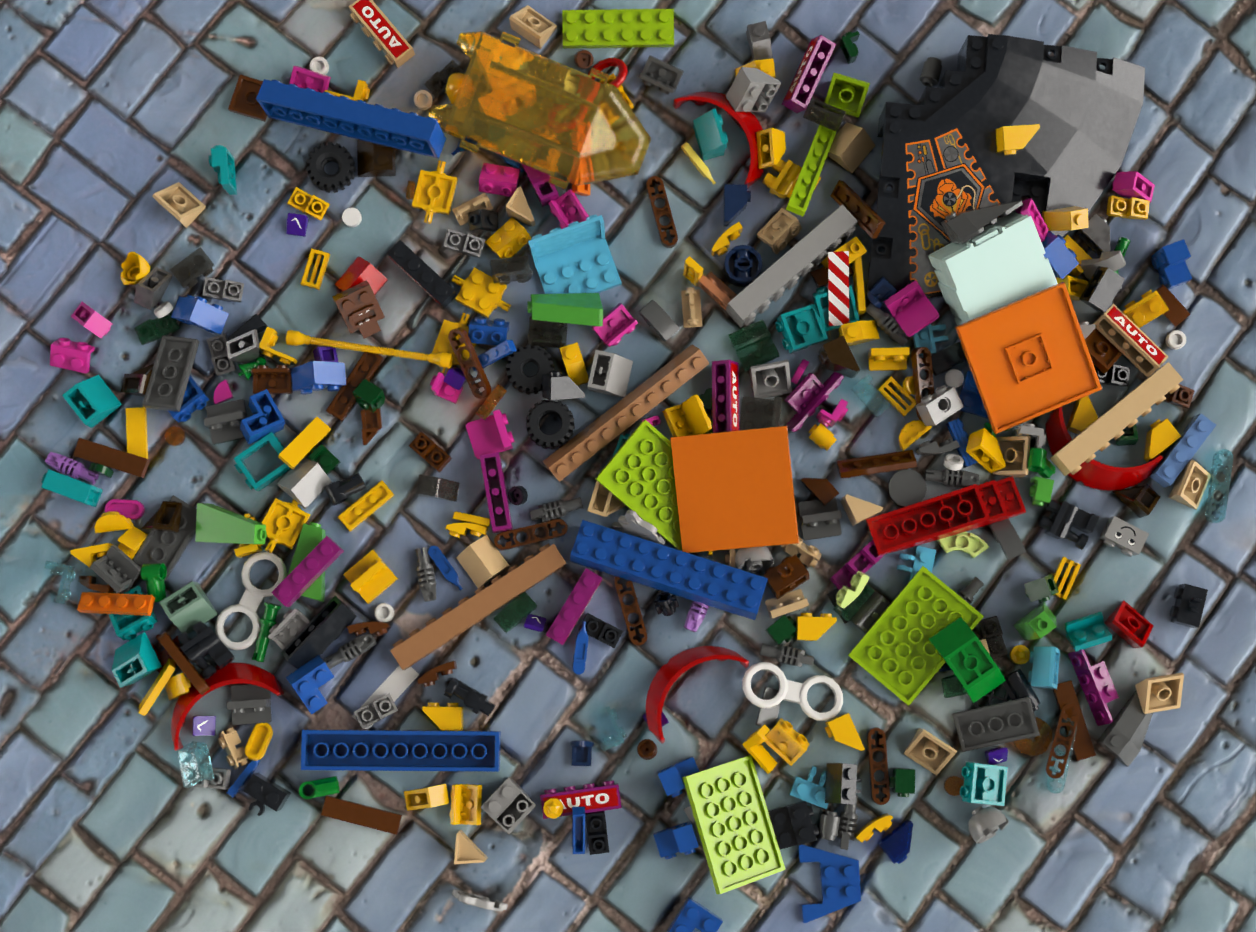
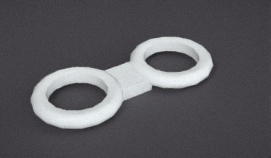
M259 552L247 559L241 572L242 583L246 590L239 604L230 605L222 610L217 617L215 624L216 635L229 649H246L258 639L261 623L257 612L264 598L273 596L271 592L287 577V570L283 560L274 553ZM266 559L276 564L279 577L274 586L261 590L252 584L250 570L256 562ZM235 612L247 614L253 625L251 635L242 642H233L224 633L223 626L225 620Z
M759 662L752 665L745 672L742 679V689L746 698L753 705L760 708H771L784 700L800 704L802 711L814 720L827 721L834 718L840 712L843 705V693L840 686L832 678L825 675H815L807 678L804 683L787 680L784 672L778 666L769 662ZM760 670H767L773 673L779 682L778 693L770 700L758 698L751 689L752 676ZM823 683L833 691L835 703L830 711L819 713L809 706L807 692L813 684Z

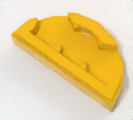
M913 420L907 423L901 429L898 437L899 446L902 451L933 426H925L923 421Z
M109 511L103 513L97 519L94 528L95 533L132 529L134 524L130 518L120 515V512Z
M457 511L453 515L455 520L490 527V518Z

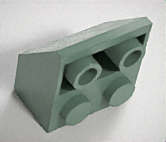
M194 581L159 602L168 618L182 634L184 632L189 634L194 631L192 627L199 621L205 624L218 615L199 583Z

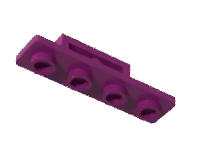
M833 372L823 384L812 373H809L784 400L796 412L785 425L788 431L794 433L803 426V422L815 413L816 408L828 399L829 394L834 389L840 386L841 381L844 379L842 374Z
M1084 649L1068 653L1097 726L1112 723L1113 718L1106 703L1119 698L1105 662L1101 661L1090 665Z

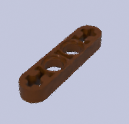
M652 176L648 179L646 186L660 240L664 247L672 248L677 244L678 235L665 187L660 177ZM652 182L660 184L658 185L659 194L655 195L654 187H650ZM657 199H663L665 205L662 208H658L654 202ZM663 216L670 219V223L666 226L661 225L659 219ZM668 229L670 236L674 237L672 243L664 240L667 237L666 230Z
M463 328L451 330L448 336L449 342L473 395L478 399L489 396L491 385L467 332ZM457 334L461 335V338H459V340H456ZM464 349L470 354L468 360L464 359L462 355ZM471 367L476 368L478 372L476 377L470 374ZM484 387V391L480 392L479 389Z
M917 347L911 353L916 405L923 398L921 392L924 388L928 391V395L935 393L931 352L926 347ZM923 353V357L919 358V354ZM922 369L926 372L924 380L920 378V371ZM916 408L917 417L919 418V420L922 421L919 412Z
M556 519L497 534L494 544L499 550H509L559 538L567 533L568 526L564 520ZM557 523H560L561 526H565V528L562 529V533H558V531L555 530L551 531L553 535L549 536V530L547 525L551 524L550 528L557 527ZM539 527H543L546 530V535L542 538H538L535 535V530ZM519 532L527 534L525 542L517 541L516 536ZM513 533L515 545H512V541L506 542L505 547L498 544V541L501 540L500 537L504 536L505 539L511 538L509 534Z
M615 576L614 583L630 640L634 645L641 646L647 641V632L632 581L626 582L627 589L631 587L632 591H625L620 594L619 590H623L622 584L617 583L620 577ZM624 595H632L634 602L631 605H625L623 603ZM629 614H638L639 621L636 624H631L628 621ZM642 624V628L638 629L640 634H644V638H642V642L638 643L637 640L633 639L636 636L635 629L631 631L630 627H637Z
M163 632L158 636L159 642L201 695L207 692L210 687L169 634Z
M1067 703L1061 709L1046 764V772L1051 778H1060L1065 770L1080 714L1079 708L1073 703ZM1073 707V710L1076 712V715H1072L1070 721H1074V725L1068 722H1061L1062 718L1067 720L1068 715L1065 709ZM1064 725L1071 728V734L1067 737H1063L1059 733L1060 728ZM1057 745H1063L1066 748V752L1064 755L1058 756L1055 754L1054 748ZM1052 756L1057 759H1064L1063 763L1059 761L1058 768L1061 771L1056 772V774H1052V770L1049 769L1050 766L1053 767L1055 764V760H1051Z
M871 728L867 733L871 797L876 804L884 805L890 799L886 736L882 729ZM874 731L881 734V738H878V745L882 744V748H871V745H875V739H871V735L875 733ZM877 750L883 754V758L879 762L874 761L872 758L873 752ZM878 770L884 773V779L880 782L874 779V773ZM874 784H885V788L881 787L882 793L886 794L882 801L875 797L876 794H879V788H874Z

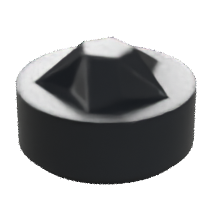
M514 486L509 490L508 498L513 505H521L527 501L528 494L523 486Z

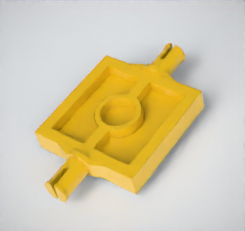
M438 161L436 171L420 170L412 207L426 211L424 223L428 222V224H431L433 213L450 214L458 179L443 173L446 164L444 161Z
M475 267L465 280L456 275L451 280V282L461 286L455 301L488 319L497 307L506 312L511 307L510 304L502 301V295L507 285Z
M462 313L459 323L444 319L432 351L433 354L441 352L452 353V365L460 366L448 336L451 330L463 328L469 334V327L467 326L469 314ZM457 334L456 340H459V338H461V335ZM464 349L462 355L464 359L468 360L470 354ZM443 368L441 373L446 375L449 368L447 370Z
M275 498L262 523L266 525L267 538L270 540L265 551L268 552L269 550V553H272L276 544L293 549L297 542L303 524H307L310 514L302 511L294 499L290 503Z

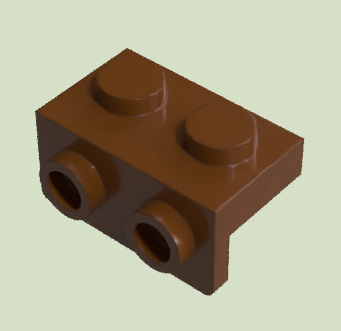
M259 365L257 368L251 369L253 374V394L266 389L270 394H293L291 369L287 368L286 365H277L276 368Z

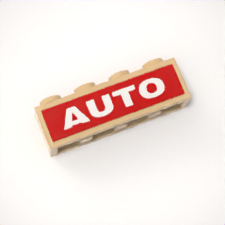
M357 0L349 6L351 11L350 17L356 24L359 22L363 26L361 29L364 34L374 39L373 44L379 51H384L386 54L384 57L391 65L395 64L399 68L415 55L412 46L373 0Z
M1114 303L1106 313H1102L1093 323L1095 328L1147 378L1159 369L1169 357L1124 315Z

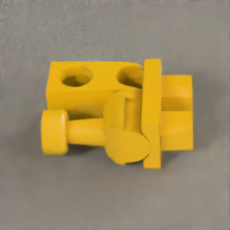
M780 159L777 165L772 166V169L779 172L778 177L776 178L768 173L762 183L770 188L769 192L771 194H775L781 199L786 197L790 199L802 167L789 159L787 162ZM819 177L815 188L817 187L818 183L820 182L821 177Z

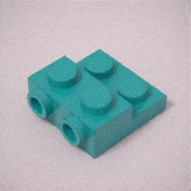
M222 145L213 146L211 148V155L208 157L210 167H213L214 171L218 173V182L223 186V189L229 195H236L235 159L226 147Z
M849 284V323L860 321L852 285ZM827 287L817 288L816 293H812L825 332L839 328L840 326H829Z
M815 304L781 314L775 322L777 331L779 333L782 332L784 337L782 339L783 347L785 350H789L790 354L828 339Z
M139 585L124 593L145 595ZM153 609L151 616L109 614L116 635L123 641L132 640L142 630H151L154 627V623L158 622Z
M966 762V766L962 768V776L964 777V786L960 788L962 801L1004 806L1008 767Z

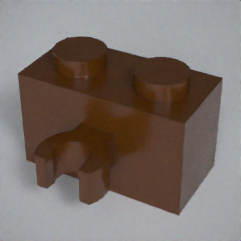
M796 554L792 557H786L778 566L770 567L763 575L768 578L767 585L777 599L810 579L809 572Z

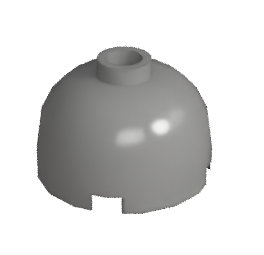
M766 546L739 548L735 556L737 569L756 575L759 574V570L765 569L766 572L767 569L774 565L771 552Z
M980 806L972 811L973 816L969 820L968 829L974 841L980 844L995 836V832L999 828L1003 830L1009 821L997 808L986 807L983 809Z

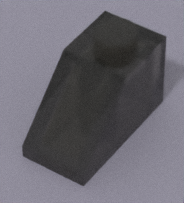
M419 474L416 494L423 497L457 502L460 483Z

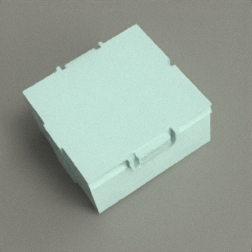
M1011 212L1004 217L998 218L995 224L983 227L985 231L963 244L950 243L928 255L932 266L936 269L934 271L939 281L940 291L945 303L949 305L952 314L955 316L954 319L957 326L1058 284L1048 258H1045L1043 255L1046 252L1031 216Z

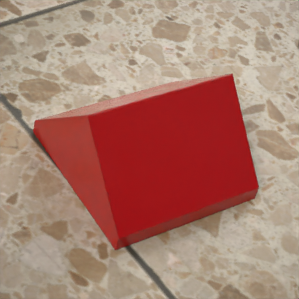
M358 256L335 283V286L343 292L367 280L374 295H376L388 279L371 263Z
M1124 600L1104 622L1133 648H1142L1145 645L1154 626Z

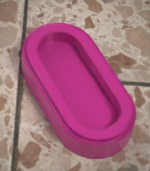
M112 499L106 503L105 513L109 511L120 512L119 514L126 518L137 520L144 515L145 508L137 500Z

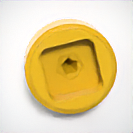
M907 376L903 381V389L908 394L915 395L913 376Z
M1016 645L1010 650V659L1015 664H1025L1030 659V651L1024 645Z
M557 798L548 799L543 807L545 815L552 819L558 818L563 812L562 802Z

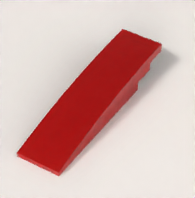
M1011 476L998 481L992 480L980 485L974 484L866 519V522L880 556L1026 513V509L1014 478Z

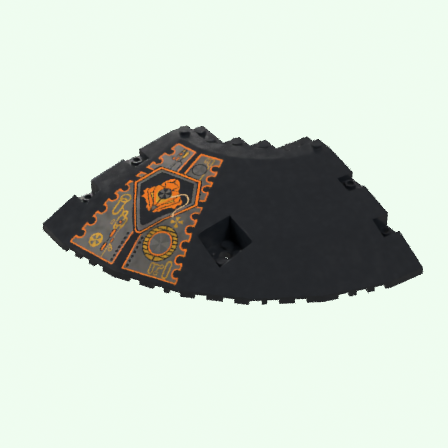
M988 34L987 37L968 35L958 53L957 71L946 70L938 87H926L917 105L886 102L879 117L877 137H883L876 214L885 224L876 239L872 238L866 290H870L882 277H885L897 289V292L916 280L928 299L943 297L934 271L936 269L932 266L928 255L951 243L941 222L946 220V215L954 211L958 213L1011 201H1020L1021 197L1025 196L1029 199L1032 198L1041 216L1043 211L1073 206L1087 208L1089 212L1122 165L1143 105L1145 67L1114 57L1113 59L1097 58V52L1064 45H1044L1043 41ZM1048 52H1053L1054 56H1049ZM1099 65H1104L1105 69L1102 70ZM1040 124L1039 130L1023 149L1016 151V154L1004 155V152H997L995 129L1003 126ZM891 186L892 190L887 191L885 187ZM1051 231V232H1052L1054 235H1056V236L1059 234L1061 237H1063V236L1066 235L1069 231ZM878 248H884V253H880ZM866 294L865 301H870Z

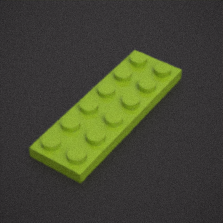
M674 9L562 10L563 48L674 47Z

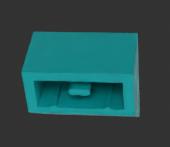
M716 108L693 120V130L702 161L723 156L727 148L728 137L726 131H722V116L717 114Z
M100 375L77 383L62 395L82 422L91 428L122 405Z
M146 632L141 633L115 650L112 672L120 688L134 684L162 667Z

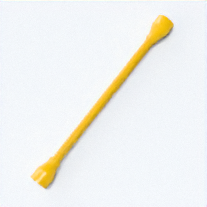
M288 330L286 334V344L292 346L314 344L387 356L392 355L394 357L399 356L401 358L425 360L439 367L449 369L453 362L452 353L423 354L411 351L406 352V350L314 338L295 330Z

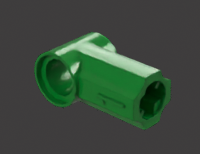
M1031 448L1027 465L1028 470L1038 472L1042 478H1050L1052 474H1055V466L1046 458L1047 451L1041 448Z
M145 563L141 567V577L146 581L147 594L155 597L154 602H160L166 598L164 580L167 575V569L164 563Z
M337 776L306 781L299 787V794L304 799L340 793ZM308 784L314 789L311 796H307L304 793V787Z

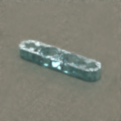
M1227 449L1219 450L1213 456L1205 513L1206 519L1210 523H1219L1226 516L1233 465V454ZM1223 454L1224 457L1227 458V460L1223 462L1222 467H1227L1226 469L1217 468V466L1222 465V459H1219V456ZM1218 472L1224 473V482H1219L1216 479ZM1216 490L1223 494L1221 501H1217L1213 497ZM1212 504H1215V505L1221 504V506L1217 507V510H1216V506H1212ZM1215 510L1218 514H1220V516L1216 519L1214 515H1211V513Z
M1067 718V720L1062 719V721H1061V722H1067V721H1069V722H1071V725H1074V721H1070L1071 718ZM1077 726L1063 773L1064 776L1063 778H1058V783L1061 784V787H1057L1054 790L1050 782H1054L1055 778L1047 776L1046 786L1051 793L1058 794L1065 787ZM1061 727L1059 733L1064 735L1065 728ZM1058 745L1054 748L1056 755L1062 756L1065 754L1064 751L1058 749ZM1052 756V758H1051V760H1055V761H1056V760H1061V759H1057V758H1055V757H1053V756ZM1051 766L1049 767V769H1051L1052 772H1054V773L1060 772V771L1056 770V769L1054 768V766H1053V767H1051Z

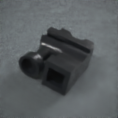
M1050 500L1046 510L1054 514L1051 519L1042 516L1038 526L1046 530L1045 534L1051 535L1056 539L1065 538L1075 542V547L1082 550L1089 536L1083 533L1077 535L1071 531V527L1086 534L1092 533L1099 520V516L1085 512L1066 501Z
M199 621L192 627L197 636L191 639L184 632L177 639L184 655L189 661L196 663L202 670L200 675L206 680L217 672L213 665L209 666L204 659L206 655H210L220 670L235 658L211 627H207L202 621Z
M456 678L450 681L444 693L450 699L453 695L461 698L465 706L473 708L472 712L476 714L481 711L490 716L496 706L487 700L488 695L484 693L481 695L477 690Z

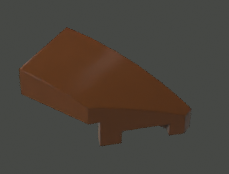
M381 408L376 409L374 413L370 410H361L363 445H367L382 428Z
M802 478L800 480L823 506L839 494L827 479Z
M79 576V582L88 589L104 593H114V589L111 586L96 584V577Z

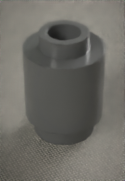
M929 57L924 62L920 81L924 86L932 87L938 84L942 70V61L940 59Z
M826 810L825 814H821L819 838L835 841L836 836H838L841 818L837 816V812Z

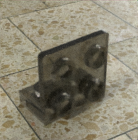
M744 396L742 398L740 430L778 427L782 398L774 397L773 400Z

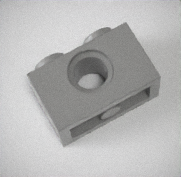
M946 385L938 387L934 394L923 397L921 402L916 405L925 426H936L964 407L955 387H946Z

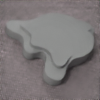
M628 510L625 516H620L618 522H614L611 526V529L665 545V539L661 537V534H656L658 529L641 519L633 510Z
M453 889L452 895L464 904L494 911L507 910V903L498 900L492 902L488 897L458 889Z

